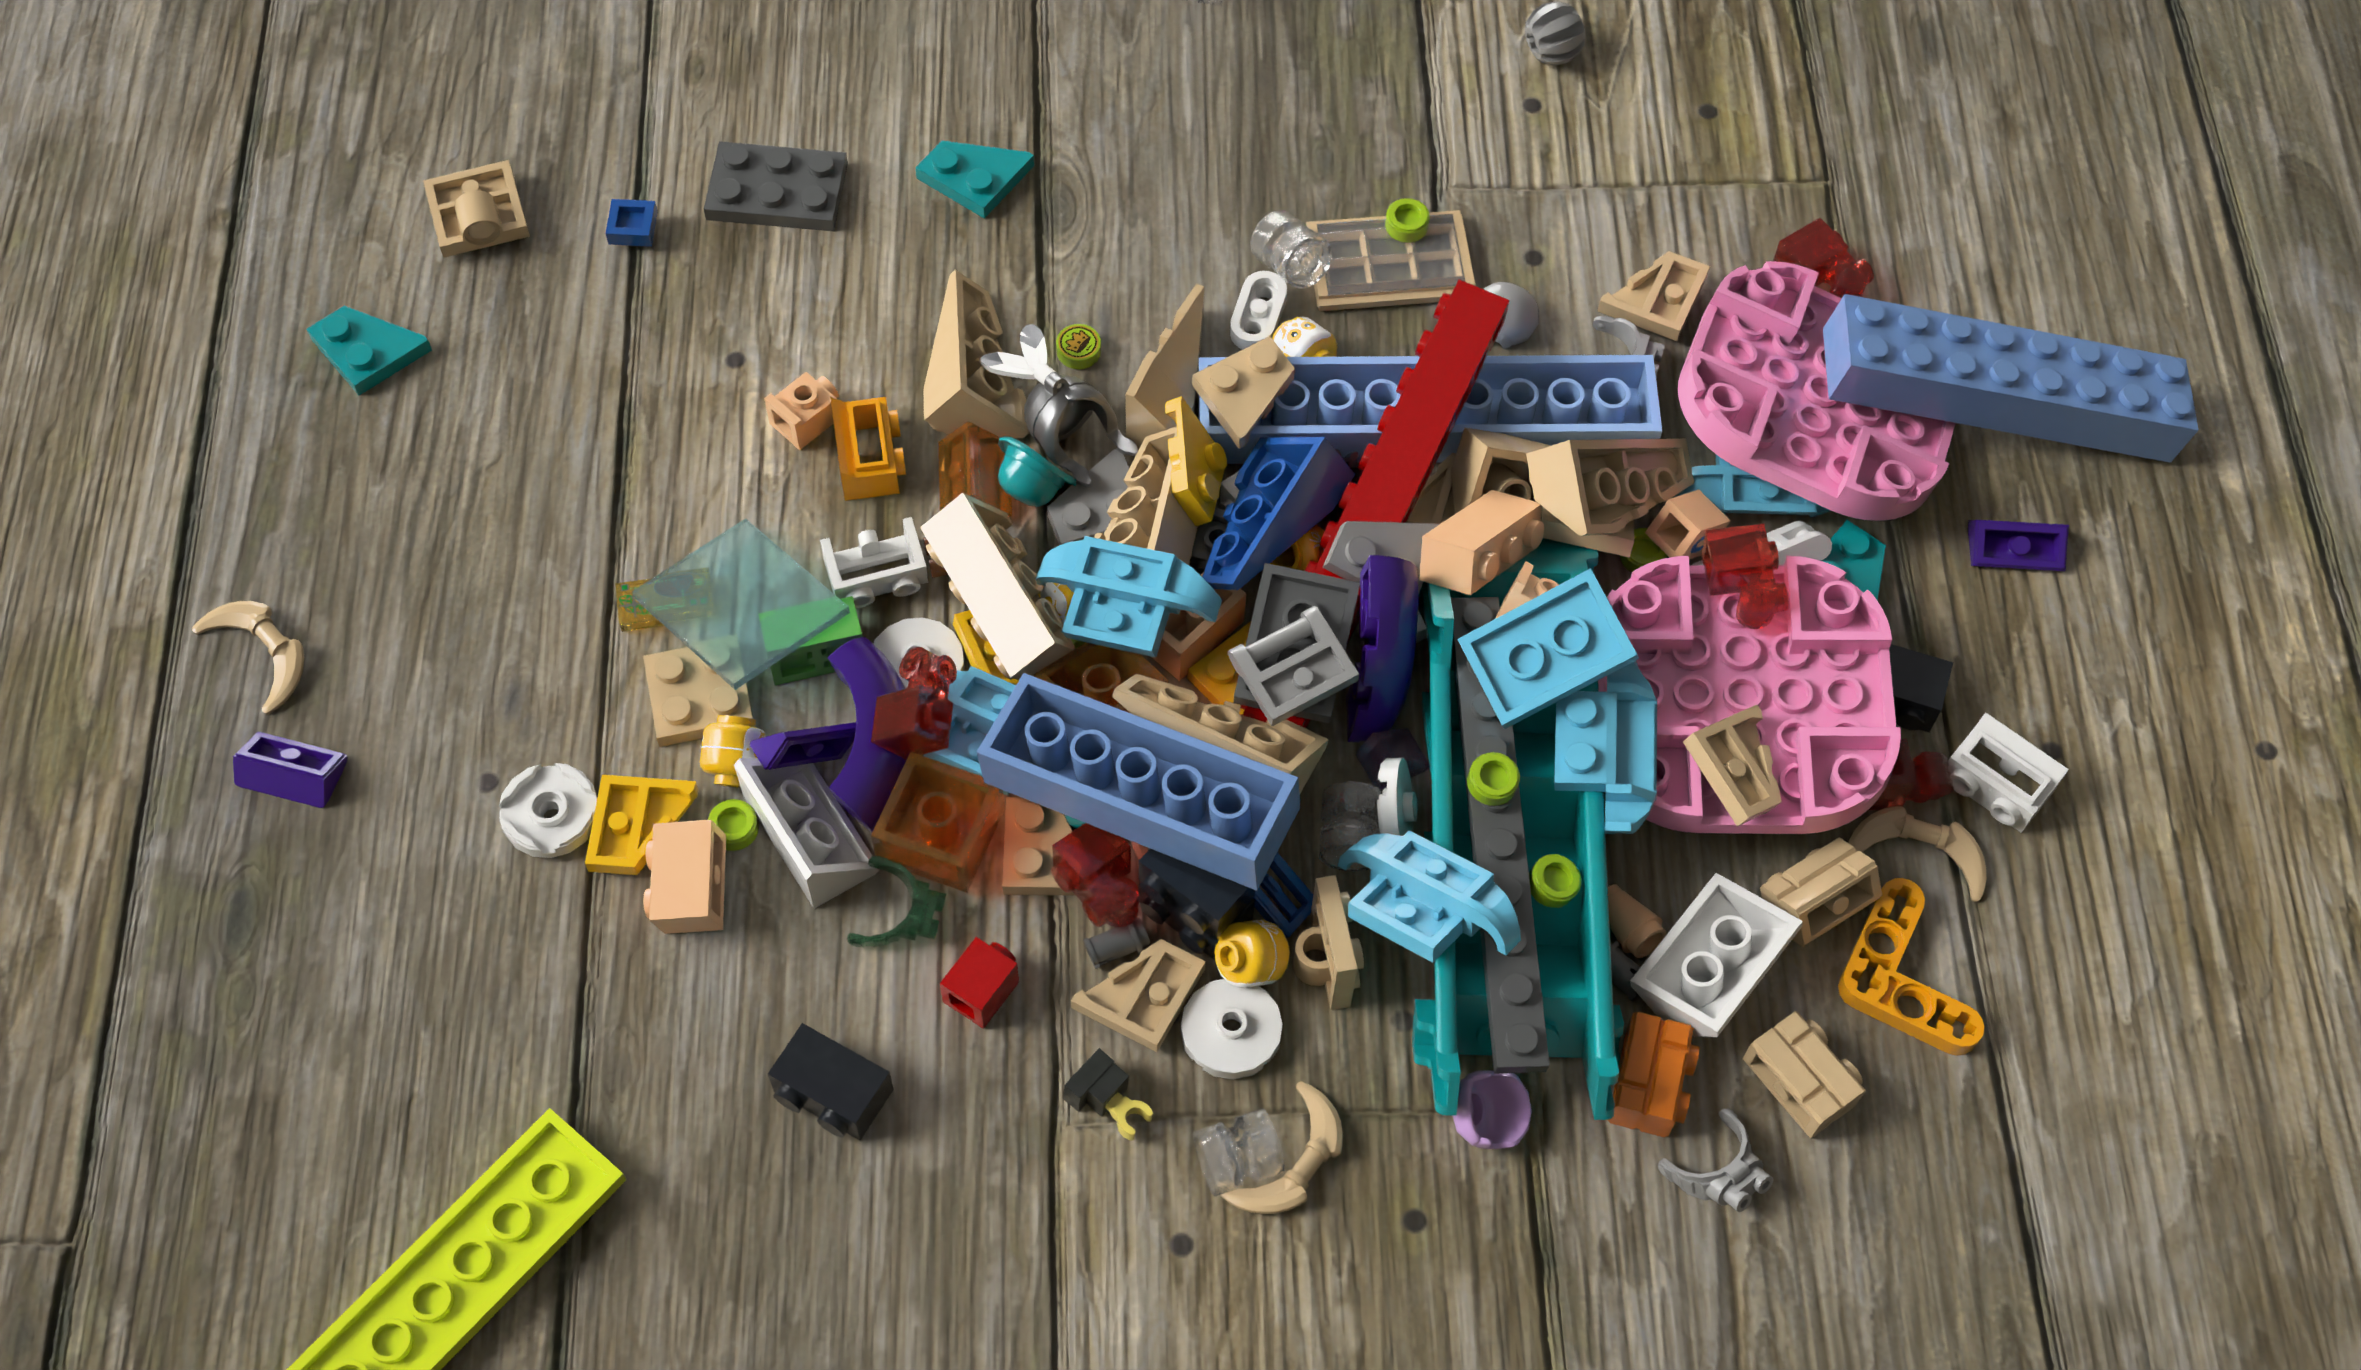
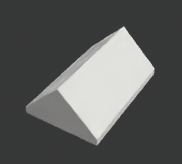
M739 758L734 764L745 800L754 809L757 819L814 909L874 876L881 869L813 763L765 770L758 758Z
M1715 873L1630 980L1631 987L1662 1020L1669 1019L1691 1025L1694 1028L1692 1036L1718 1037L1802 928L1803 921Z

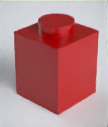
M975 937L940 982L943 1003L984 1029L1019 983L1018 965L1015 962V956L999 943L992 942L989 945Z

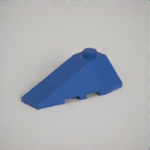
M1260 437L1237 474L1234 483L1239 490L1236 501L1226 506L1223 515L1228 521L1226 531L1214 541L1202 576L1213 589L1239 590L1264 569L1265 563L1270 564L1332 512L1340 502L1348 483L1352 481L1355 473L1325 437Z

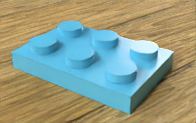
M1591 568L1457 639L1504 729L1640 659Z

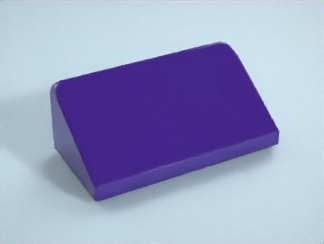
M1968 520L1971 566L2066 571L2069 525Z
M856 722L781 732L752 740L750 747L765 770L842 759L854 741Z
M257 732L233 756L234 783L238 787L323 808L337 785L348 761V755Z

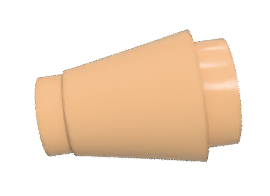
M1614 884L1608 887L1609 926L1615 938L1621 944L1622 950L1625 953H1632L1636 958H1643L1651 954L1667 934L1666 930L1662 927V919L1623 891L1618 885Z

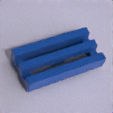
M1277 852L1270 868L1302 906L1297 909L1273 877L1266 873L1260 885L1289 920L1282 915L1260 887L1256 890L1255 897L1253 898L1255 900L1254 907L1265 920L1276 924L1283 931L1285 937L1289 938L1311 914L1313 894Z

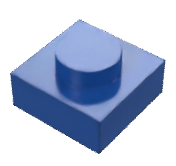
M612 199L605 233L608 245L652 247L658 214L656 202Z

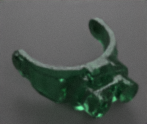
M871 856L868 860L869 866L892 873L903 881L912 900L911 909L907 917L894 929L873 936L849 933L847 936L848 943L855 947H881L898 941L901 938L915 941L916 936L935 940L940 921L933 919L934 912L942 913L947 894L929 889L930 883L915 879V876L901 864L889 861L881 856Z

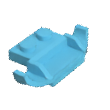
M1717 454L1716 465L1691 467L1694 484L1674 496L1677 497L1700 490L1724 514H1789L1815 517L1831 511L1731 465Z
M1084 536L1083 540L1064 543L1047 552L1043 557L1035 579L1038 585L1046 586L1048 582L1067 585L1074 592L1061 631L1066 638L1151 657H1157L1170 613L1179 614L1182 609L1198 614L1207 621L1216 622L1222 603L1221 597L1191 566L1178 559L1175 554Z
M1636 661L1607 675V692L1577 691L1556 702L1555 791L1605 792V834H1633L1649 816L1657 797V699L1650 683L1642 675Z
M973 666L968 671L947 670L928 676L909 698L910 706L915 709L921 703H927L940 709L942 721L922 747L924 759L1009 796V792L984 783L976 752L1016 685Z
M1410 830L1404 836L1381 833L1363 837L1340 856L1338 867L1347 870L1353 863L1362 864L1370 869V882L1348 902V917L1432 963L1462 933L1472 937L1480 928L1486 930L1493 937L1497 945V951L1504 955H1507L1521 941L1520 927L1513 905L1506 893L1494 882V874Z

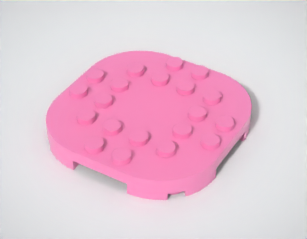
M1766 261L1763 268L1749 271L1746 265L1729 273L1719 284L1701 318L1678 381L1680 406L1694 433L1711 451L1731 465L1841 515L1862 520L1883 521L1906 516L1918 509L1927 500L1948 468L1949 463L1945 459L1956 423L1840 402L1828 398L1823 327L1842 298L1814 286L1819 272L1796 264Z
M1675 556L1641 566L1634 570L1631 578L1616 591L1612 589L1607 599L1640 658L1636 660L1642 675L1650 683L1657 699V797L1646 820L1668 829L1689 833L1809 834L1841 827L1860 817L1871 808L1885 790L1892 774L1900 748L1901 728L1896 727L1889 653L1892 642L1891 629L1881 605L1868 589L1863 593L1857 586L1845 579L1846 572L1836 566L1801 556H1786L1784 565H1689V556ZM1607 676L1598 680L1599 692H1607ZM1754 705H1758L1763 719L1756 724L1760 744L1769 745L1773 760L1772 774L1777 780L1782 802L1771 811L1737 827L1683 741L1700 729Z

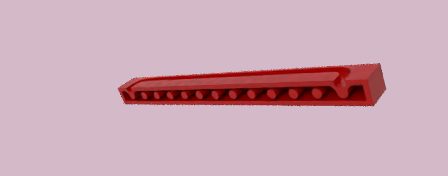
M1458 279L1451 295L1445 292L1442 294L1433 316L1438 322L1433 332L1429 330L1423 332L1415 351V355L1420 358L1414 369L1406 367L1396 390V393L1401 394L1395 407L1387 405L1377 428L1378 431L1382 432L1377 445L1371 443L1367 445L1358 469L1363 470V473L1357 484L1351 481L1348 483L1339 504V508L1344 509L1338 523L1333 521L1328 523L1319 547L1324 548V551L1318 563L1310 560L1305 571L1344 579L1324 569L1323 565L1340 526L1346 521L1408 522L1483 368L1484 361L1505 323L1510 300ZM1360 588L1348 643L1360 620ZM1241 705L1240 708L1244 710L1243 716L1267 722V718L1261 709ZM1296 716L1286 719L1306 729L1311 721L1310 719Z

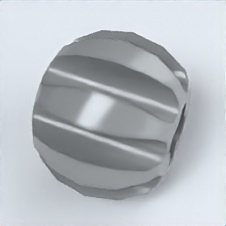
M1553 1L1542 4L1531 13L1525 23V36L1528 46L1541 63L1550 65L1568 63L1579 54L1585 45V28L1581 17L1568 3Z

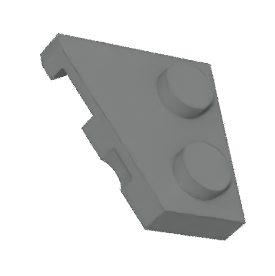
M1117 448L1112 450L1089 470L1092 482L1091 487L1083 486L1076 481V486L1072 485L1047 506L1048 518L1059 545L1083 540L1084 536L1094 538L1096 533L1104 534L1111 521L1107 511L1113 499H1117L1128 487L1123 480L1129 467L1124 454Z
M1346 521L1337 532L1323 568L1346 580L1360 582V572L1369 555L1398 557L1412 562L1418 568L1419 594L1423 581L1419 580L1422 536L1440 524Z

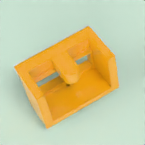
M830 397L845 501L900 494L897 476L906 475L903 448H893L892 438L901 437L897 410L888 411L886 397L848 402ZM879 427L883 461L860 464L856 430Z

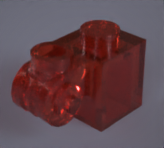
M1821 218L1814 220L1780 240L1773 261L1796 264L1819 272L1814 286L1827 283L1831 286L1829 293L1840 298L1844 294L1862 297L1867 284L1871 283L1874 279L1871 266L1863 259L1855 260L1847 252L1849 246L1844 242L1841 235L1837 231L1832 230Z
M1764 523L1706 530L1701 556L1710 596L1740 592L1736 608V618L1740 624L1749 629L1764 628L1772 622L1775 614L1788 611L1789 601L1786 585L1784 582L1776 583L1773 570H1777L1779 567L1777 545L1775 541L1768 542Z
M915 647L905 654L899 667L901 677L909 681L907 688L877 697L871 738L872 743L904 759L948 748L954 704L948 700L949 685L957 677L956 665L952 658L947 655L937 656L922 647Z
M1901 739L1898 756L1886 788L1879 799L1868 810H1881L1893 806L1903 807L1907 800L1923 803L1950 794L1954 786L1950 778L1951 772L1948 769L1947 756L1940 752L1925 751L1921 752L1912 761L1907 739Z
M1084 823L1052 845L1053 868H1051V873L1054 880L1064 892L1070 893L1072 891L1080 899L1085 914L1096 927L1100 928L1106 923L1114 927H1125L1137 919L1139 913V891L1136 883L1130 878L1125 877L1131 872V846L1123 837Z

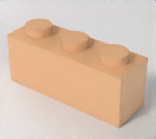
M1489 491L1422 536L1419 580L1472 595L1540 545L1544 535V523L1541 521L1542 505L1532 500L1499 491Z

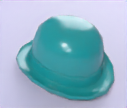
M1008 436L999 438L998 445L1005 453L998 474L999 484L1011 497L1028 506L1040 507L1051 501L1064 483L1077 485L1076 479L1057 468L1026 444Z

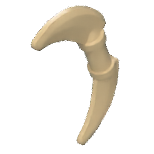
M237 601L217 607L203 616L192 627V631L199 635L212 629L230 627L248 630L254 636L260 638L268 647V652L274 661V682L270 695L262 707V711L269 715L289 699L300 681L304 667L302 643L296 639L290 640L278 631L273 625V620L270 618L272 615L271 608L263 603Z
M1893 806L1881 809L1864 819L1854 830L1848 841L1855 848L1856 852H1864L1876 843L1896 837L1904 839L1909 837L1933 844L1935 848L1944 850L1962 870L1969 886L1971 900L1978 902L1983 895L1987 880L1983 853L1974 837L1958 822H1952L1950 826L1943 824L1938 826L1914 819V816L1907 814L1906 809L1902 806Z
M1298 1082L1296 1085V1089L1304 1099L1310 1114L1311 1132L1310 1140L1305 1146L1306 1150L1292 1170H1288L1282 1178L1256 1188L1239 1189L1222 1186L1219 1189V1194L1223 1199L1239 1209L1258 1214H1276L1289 1211L1307 1201L1306 1189L1309 1187L1308 1182L1323 1162H1327L1329 1157L1336 1158L1341 1154L1343 1145V1131L1337 1110L1321 1091L1304 1082Z

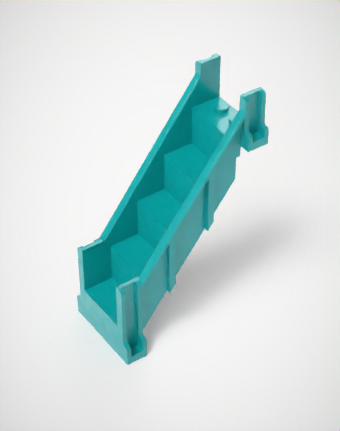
M1543 538L1536 549L1472 595L1423 582L1418 597L1422 600L1430 653V692H1422V716L1432 779V831H1424V838L1472 863L1473 855L1452 655L1454 614L1451 598L1499 597V605L1501 607L1505 596L1525 561L1534 565L1531 572L1532 575L1540 579H1551L1560 585L1590 568L1593 571L1594 566L1598 565L1599 555L1597 550ZM1598 681L1579 691L1599 692ZM1556 703L1513 725L1516 762L1520 773L1519 789L1528 872L1543 856L1558 854L1570 859L1577 866L1581 875V888L1578 894L1563 907H1546L1536 901L1531 895L1549 1057L1582 1058L1594 1120H1609L1614 1116L1615 1103L1611 1085L1618 1082L1620 1062L1618 1049L1620 1036L1623 1035L1624 1021L1620 1005H1613L1604 794L1597 791H1555ZM1480 929L1472 937L1462 933L1435 960V1000L1415 999L1412 1032L1414 1062L1430 1068L1435 1110L1441 1115L1457 1116L1461 1074L1458 1054L1492 1055Z

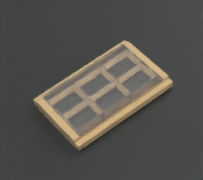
M1460 210L1430 212L1429 227L1426 235L1420 240L1410 243L1397 241L1388 234L1385 228L1386 216L1306 222V237L1319 311L1439 302L1444 292L1451 295L1458 279L1475 286L1463 217Z

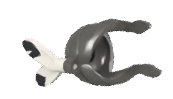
M1026 325L1020 333V343L1024 357L1002 352L989 353L981 357L982 366L991 373L1021 379H1036L1040 382L1030 392L1024 406L1027 428L1035 441L1041 444L1048 458L1058 466L1071 472L1079 484L1091 487L1092 482L1089 471L1075 460L1069 458L1062 450L1059 442L1081 428L1093 411L1100 419L1107 436L1117 446V449L1123 454L1136 456L1138 452L1137 445L1134 441L1125 438L1118 429L1116 414L1105 397L1092 385L1075 376L1060 375L1048 366L1045 338L1042 330L1036 325Z

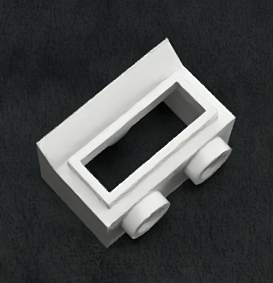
M912 517L903 519L904 535L878 541L875 530H866L859 533V547L833 553L830 538L820 540L823 559L835 600L853 596L855 607L862 608L874 602V596L893 592L898 597L908 596L917 592L921 588L920 584L928 583L927 567ZM908 558L910 563L842 581L841 578L842 574Z
M1985 712L1974 729L1950 757L1940 777L1948 781L1957 793L1972 798L1988 809L1997 821L2012 826L2022 833L2052 795L2069 769ZM1978 743H1981L2002 758L1999 766L2003 772L2013 776L2020 770L2039 783L2040 786L2030 796L1970 753Z

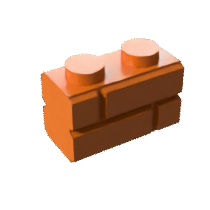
M1642 1012L1632 1014L1624 1037L1619 1062L1618 1082L1614 1085L1613 1090L1614 1116L1607 1121L1611 1124L1630 1129L1637 1128L1641 1132L1660 1137H1668L1675 1122L1684 1123L1690 1103V1093L1682 1091L1684 1076H1693L1700 1050L1699 1046L1691 1044L1694 1030L1691 1025L1669 1019L1664 1021L1661 1017Z

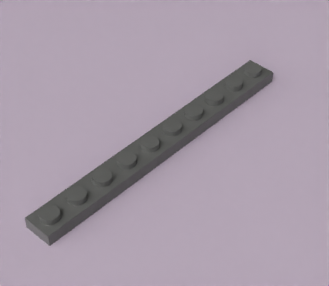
M1499 597L1451 598L1454 614L1452 655L1473 863L1494 874V882L1506 893L1513 905L1521 933V941L1507 955H1504L1497 951V945L1493 937L1486 930L1480 928L1494 1074L1546 1072L1550 1065L1519 785L1512 799L1498 806L1485 805L1477 801L1471 795L1467 786V777L1472 763L1476 758L1485 753L1496 752L1504 754L1517 765L1513 725L1506 729L1501 725L1457 640L1496 618L1500 609Z

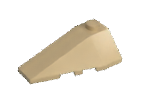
M954 270L949 276L924 384V420L936 431L944 432L958 442L999 440L1000 437L1004 436L1014 439L1024 438L1029 434V430L1024 416L1026 397L1023 390L1014 388L1011 377L997 375L986 370L980 361L983 355L994 352L1004 353L997 339L1003 334L992 299L987 290L957 270Z
M1196 284L1175 315L1172 330L1164 329L1160 335V345L1157 353L1153 351L1148 352L1126 392V438L1134 441L1138 450L1145 437L1177 426L1174 420L1165 413L1167 401L1182 396L1195 414L1197 391L1192 386V375L1198 372L1205 286Z
M1464 427L1451 469L1455 514L1491 490L1535 501L1532 485L1529 480L1526 453L1551 445L1508 434Z
M1686 438L1567 440L1526 453L1529 480L1532 485L1534 500L1579 536L1617 533L1626 527L1625 524L1633 519L1644 516L1655 505L1667 501L1694 484Z
M1140 674L1133 675L1117 686L1112 696L1133 715L1298 777L1299 795L1329 739L1286 719L1271 726L1268 720L1263 722L1240 715L1241 705L1225 701L1224 705H1207L1198 702V696L1192 690Z

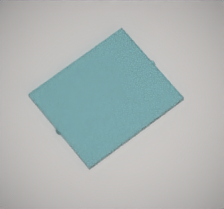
M746 518L632 591L634 599L734 690L788 654L795 652L804 643L850 613L848 605Z

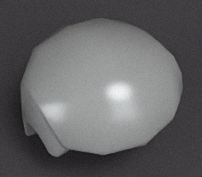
M1496 282L1485 287L1484 290L1510 300L1505 323L1495 342L1500 343L1503 349L1526 342L1539 324V308L1533 295L1528 290L1508 282Z

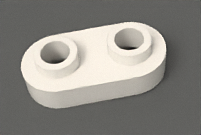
M1258 271L1249 275L1244 281L1230 326L1231 339L1238 348L1243 350L1269 336L1273 337L1274 332L1278 328L1287 296V285L1280 275L1271 271ZM1261 297H1266V298H1269L1270 300L1265 301V300L1259 299V298H1261ZM1247 332H1256L1257 334H1249Z

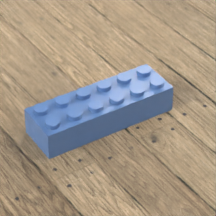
M1026 673L1022 674L976 752L984 783L1254 890H1258L1300 809L1298 777Z

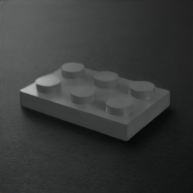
M719 141L704 205L705 218L711 221L834 231L848 166L846 152Z
M1265 563L1245 647L1300 619L1301 612L1316 606L1346 652L1360 582ZM1310 635L1256 665L1260 672L1317 643V641ZM1238 676L1233 703L1261 709L1243 678ZM1336 693L1293 716L1330 724Z

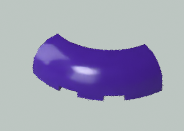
M1369 555L1360 572L1359 634L1361 638H1368V643L1363 646L1361 662H1355V668L1359 673L1358 681L1350 685L1346 695L1348 742L1376 739L1390 730L1400 715L1407 698L1413 671L1417 637L1418 568L1412 562L1398 557Z
M860 637L841 645L827 657L839 679L851 690L856 710V732L850 755L838 777L828 788L840 806L876 836L896 810L908 784L906 778L910 769L912 754H915L916 732L909 698L894 666L870 640Z

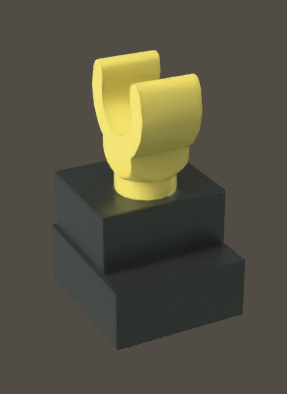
M1098 1048L1064 1085L1063 1099L1078 1112L1086 1104L1101 1117L1109 1111L1111 1116L1117 1121V1128L1120 1134L1132 1141L1135 1139L1136 1131L1126 1122L1127 1116L1139 1114L1144 1120L1150 1122L1153 1111L1143 1101L1130 1100L1128 1097L1122 1096L1128 1088L1129 1075L1119 1068L1113 1059Z

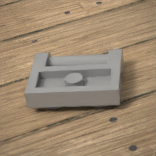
M1316 606L1301 612L1300 619L1245 647L1243 644H1240L1228 650V656L1234 669L1245 681L1271 726L1352 685L1359 678L1358 671ZM1310 635L1317 641V643L1260 672L1256 665Z

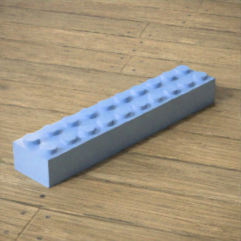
M1653 355L1487 356L1483 368L1436 463H1442L1449 455L1457 453L1464 427L1508 434L1551 446L1567 440L1660 439L1662 423ZM1199 357L1198 372L1227 357ZM1287 357L1295 368L1293 381L1282 395L1275 398L1274 407L1265 419L1261 418L1250 432L1249 441L1240 449L1199 394L1198 419L1214 442L1219 443L1224 449L1227 464H1244L1260 437H1325L1334 449L1340 451L1342 458H1345L1351 452L1357 451L1358 458L1356 461L1360 463L1369 443L1377 445L1382 434L1377 428L1387 405L1395 407L1401 394L1396 393L1404 370L1406 367L1414 369L1420 357Z

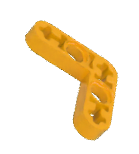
M1894 878L1886 882L1882 887V896L1874 902L1839 979V995L1850 1007L1945 1053L1955 1056L1965 1055L1974 1049L1984 1034L1985 1027L1979 1013L1970 1006L1896 971L1924 909L1925 897L1921 888L1913 881L1905 878ZM1897 895H1900L1906 899L1905 908L1895 922L1887 918L1895 904L1894 899ZM1883 933L1889 936L1894 942V952L1881 954L1873 950L1869 944V935ZM1868 964L1870 967L1876 968L1869 981V989L1866 993H1862L1857 990L1858 980ZM1911 996L1919 1000L1923 1006V1016L1919 1018L1905 1016L1898 1008V998ZM1935 1011H1941L1942 1013L1937 1018L1938 1022L1934 1027L1927 1025ZM1955 1021L1964 1024L1963 1032L1965 1034L1961 1039L1952 1035V1025Z

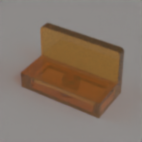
M968 421L938 441L940 511L960 494L965 493L1006 512L1009 517L1012 516V498L1002 489L998 479L999 469L1005 455L998 445L1000 437Z

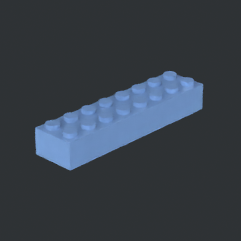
M1844 294L1823 327L1828 398L1830 400L2170 463L2198 432L2187 361L2184 358Z

